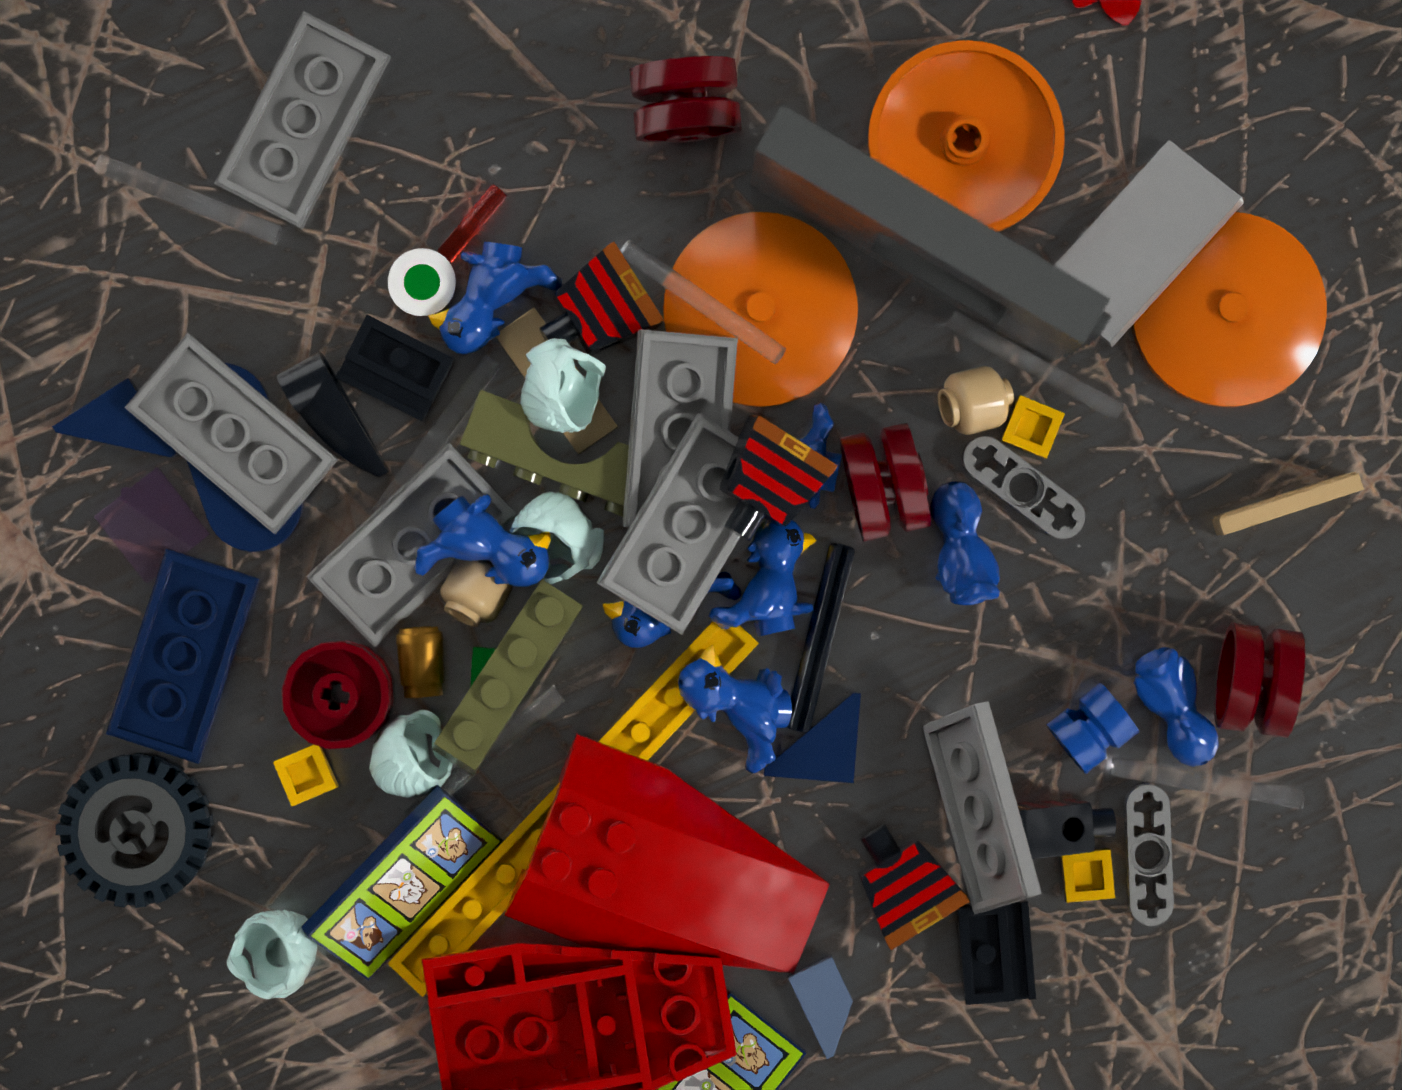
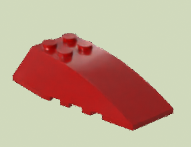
M576 733L558 778L559 788L526 870L522 869L504 915L589 948L721 957L722 965L794 974L830 883L780 847L768 841L746 823L734 817L705 794L683 781L681 777L668 768Z
M518 942L422 959L442 1090H656L674 1081L683 1080L737 1055L721 957Z

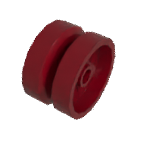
M725 56L671 58L636 65L629 69L632 97L640 101L656 102L645 105L633 113L636 140L643 142H690L729 135L742 130L739 103L730 98L716 97L729 93L737 87L734 58Z
M908 423L885 427L881 430L879 436L881 460H877L872 441L864 432L839 438L849 493L863 542L888 536L891 529L888 505L893 504L899 526L905 532L931 526L926 476Z
M1230 623L1222 643L1215 684L1214 720L1217 728L1244 732L1253 718H1255L1260 734L1284 738L1289 737L1297 719L1304 682L1306 654L1303 632L1274 629L1264 643L1259 626Z
M352 640L328 641L302 652L288 668L282 686L283 711L292 729L308 743L326 749L351 748L376 735L380 728L390 719L396 700L395 680L385 659L370 646ZM337 684H341L342 691L349 692L350 697L347 701L337 702L333 698L332 691Z

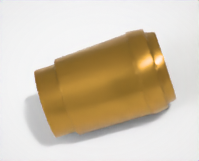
M438 626L400 628L399 634L396 635L400 683L403 686L404 698L443 695L442 683L445 682L444 640L442 631L438 629Z

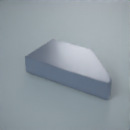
M830 955L788 976L790 984L826 1059L834 1056L853 1002L841 974Z

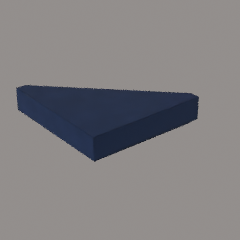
M130 378L123 380L52 426L55 432L171 458L179 454L124 408L138 392Z
M851 693L849 697L780 754L775 761L764 767V776L854 783L861 693Z

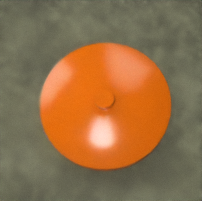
M958 40L938 44L917 53L904 62L890 76L880 91L871 113L868 128V154L870 157L997 232H1001L1020 222L1042 202L1056 180L1061 167L1065 145L1064 123L1058 101L1039 71L1024 58L1004 47L974 40Z
M749 212L737 214L712 224L698 234L684 248L677 258L667 281L663 312L666 332L738 338L733 403L750 407H772L796 401L810 394L825 383L838 369L854 338L858 316V301L853 277L846 261L832 242L811 225L788 215L772 212Z
M1235 212L1131 326L1136 346L1144 362L1152 373L1169 389L1184 398L1208 406H1245L1263 401L1280 393L1294 383L1310 365L1318 351L1325 331L1327 318L1326 293L1322 277L1313 258L1291 233L1265 218Z

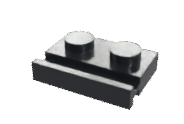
M366 315L335 378L424 422L455 359Z
M1021 900L978 914H974L971 904L957 910L965 1005L1036 999L1028 901Z

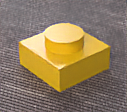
M1019 395L1000 441L1047 459L1065 413Z
M313 744L273 761L292 807L339 787L324 750L320 746Z
M1101 848L1089 853L1060 856L1064 900L1066 903L1115 898L1111 849Z

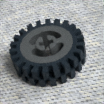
M146 753L123 754L103 761L87 770L70 787L66 793L68 795L66 801L61 803L58 812L61 818L60 823L56 824V835H60L61 844L57 846L59 856L64 855L67 861V865L64 866L69 876L74 874L79 880L77 885L84 892L89 889L95 893V899L101 902L106 900L112 901L114 906L124 908L127 905H135V908H140L167 900L172 895L177 894L197 876L198 871L204 866L208 858V849L212 846L213 835H211V826L214 825L213 814L209 815L207 805L210 803L206 794L202 795L197 786L200 784L194 777H188L184 773L185 769L179 764L173 765L166 761L167 758L158 755L152 757L146 756ZM134 795L151 801L152 810L144 806H134L123 812L124 814L119 815L112 821L109 830L110 839L103 835L104 815L108 807L117 798ZM129 821L132 824L139 821L144 824L146 829L140 833L141 838L136 836L130 839L126 835L125 831L130 827ZM160 821L167 824V845L158 859L145 864H132L120 859L119 851L125 854H137L150 846L160 835Z

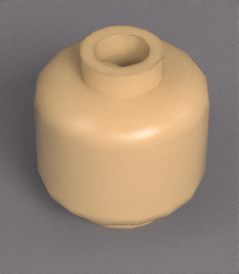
M980 366L951 374L946 379L944 388L938 393V406L943 421L948 427H954L959 433L965 435L1000 427L1007 420L1009 407L1014 404V393L1008 379H1001L1000 375L988 366Z
M457 559L444 581L440 593L446 603L444 610L450 616L466 625L478 627L480 622L490 623L498 617L513 586L510 584H495V577L485 576L488 569L493 567L490 560L465 561Z

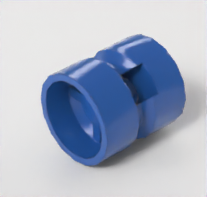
M1098 683L1079 698V708L1076 711L1066 708L1046 724L1058 743L1084 774H1087L1107 758L1106 749L1109 746L1119 749L1139 733V729L1102 683Z

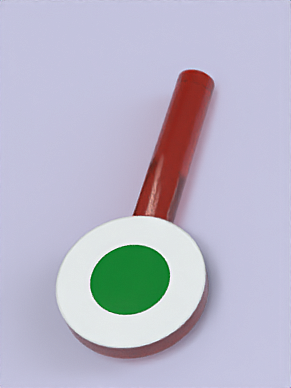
M492 184L437 251L425 248L413 249L402 254L393 263L388 275V289L394 303L402 311L416 317H428V315L443 311L451 303L457 285L456 275L451 263L506 199L507 195L500 188Z

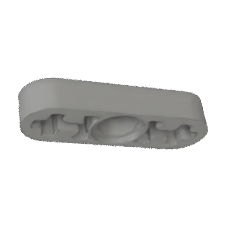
M982 436L970 441L965 446L962 453V465L966 473L1047 535L1056 539H1067L1080 532L1085 522V512L1081 503L1000 441L992 437ZM988 446L992 447L995 450L992 459L1001 467L1006 466L1008 459L1016 464L1014 468L1004 475L999 488L992 483V480L999 474L989 467H984L981 471L973 467L977 460L972 455L975 448L984 450ZM1018 474L1030 475L1037 484V492L1028 502H1019L1010 494V482ZM1047 488L1054 493V496L1047 500L1050 504L1059 509L1069 505L1073 509L1069 515L1074 521L1071 528L1061 526L1057 530L1054 529L1051 524L1055 518L1044 508L1040 510L1038 517L1031 512V509L1043 500Z
M1140 783L1133 786L1126 793L1123 802L1127 907L1130 914L1140 923L1147 926H1156L1164 923L1171 916L1174 907L1170 801L1167 794L1161 788L1150 783ZM1150 792L1151 799L1159 801V809L1151 810L1150 819L1151 826L1157 827L1161 825V834L1144 831L1134 835L1135 825L1144 828L1143 813L1134 810V802L1142 801L1143 793ZM1152 840L1161 847V860L1152 868H1143L1136 862L1135 851L1137 846L1143 841ZM1136 874L1145 877H1156L1163 874L1162 883L1153 881V893L1157 898L1163 899V905L1155 907L1154 915L1147 916L1146 910L1137 906L1138 900L1145 899L1147 892L1144 881L1135 882Z

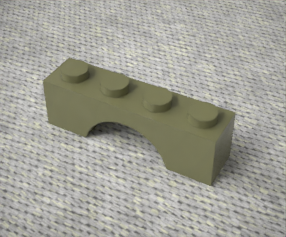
M483 390L479 391L459 444L470 449L467 456L468 459L495 468L497 460H501L516 466L513 476L540 485L543 477L561 483L558 492L585 503L589 494L607 500L604 510L623 517L629 445L617 442L602 457L587 463L569 464L557 461L548 456L536 443L531 432L530 422L520 404Z
M542 579L437 737L432 750L474 776L522 699L575 622L583 605Z

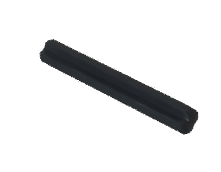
M831 543L828 549L791 695L792 715L787 726L791 730L808 732L811 729L855 555L854 548L848 545Z

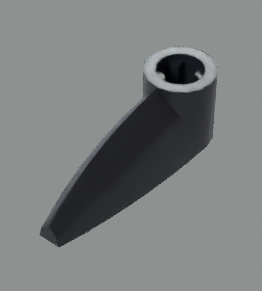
M320 351L278 374V382L293 408L333 451L353 465L376 477L389 472L386 463L339 379L335 378L336 374L329 362Z

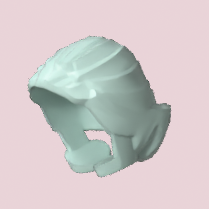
M553 338L533 347L526 354L527 360L531 364L527 369L520 397L524 414L535 426L561 433L585 430L586 426L591 423L592 415L598 402L601 378L604 377L606 366L589 354L572 348L566 339ZM573 359L578 360L579 365L587 371L586 377L575 369Z
M560 492L542 493L526 504L519 515L514 518L515 521L509 530L511 534L528 536L550 532L551 541L547 548L549 560L562 558L573 564L569 568L565 564L552 566L549 562L548 571L543 578L547 583L553 584L563 579L567 580L583 569H592L600 561L605 540L604 529L593 528L591 520L583 513L579 504L568 495Z
M418 710L410 715H399L380 728V732L373 743L369 769L376 785L384 792L407 799L411 797L418 798L428 795L437 785L442 787L451 775L450 771L453 763L434 750L435 757L441 761L440 766L436 767L430 761L426 734L432 736L433 748L434 742L442 731L441 722L434 713L427 710Z
M286 909L254 914L244 922L235 935V941L227 959L228 969L235 977L245 982L247 989L252 994L260 998H286L296 992L304 984V980L310 973L311 967L316 960L317 943L310 939L301 928L308 919L304 915ZM243 948L251 954L255 979L252 977L251 967L247 958L242 954Z

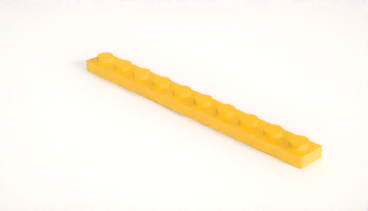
M712 621L598 742L649 760L695 711L686 703L679 692V675L685 666L700 659L704 650L714 645L721 665L730 674L759 642L741 625L730 627L729 629H721ZM560 783L549 792L387 963L422 997L426 994L422 959L466 952L506 910L522 869L526 870Z

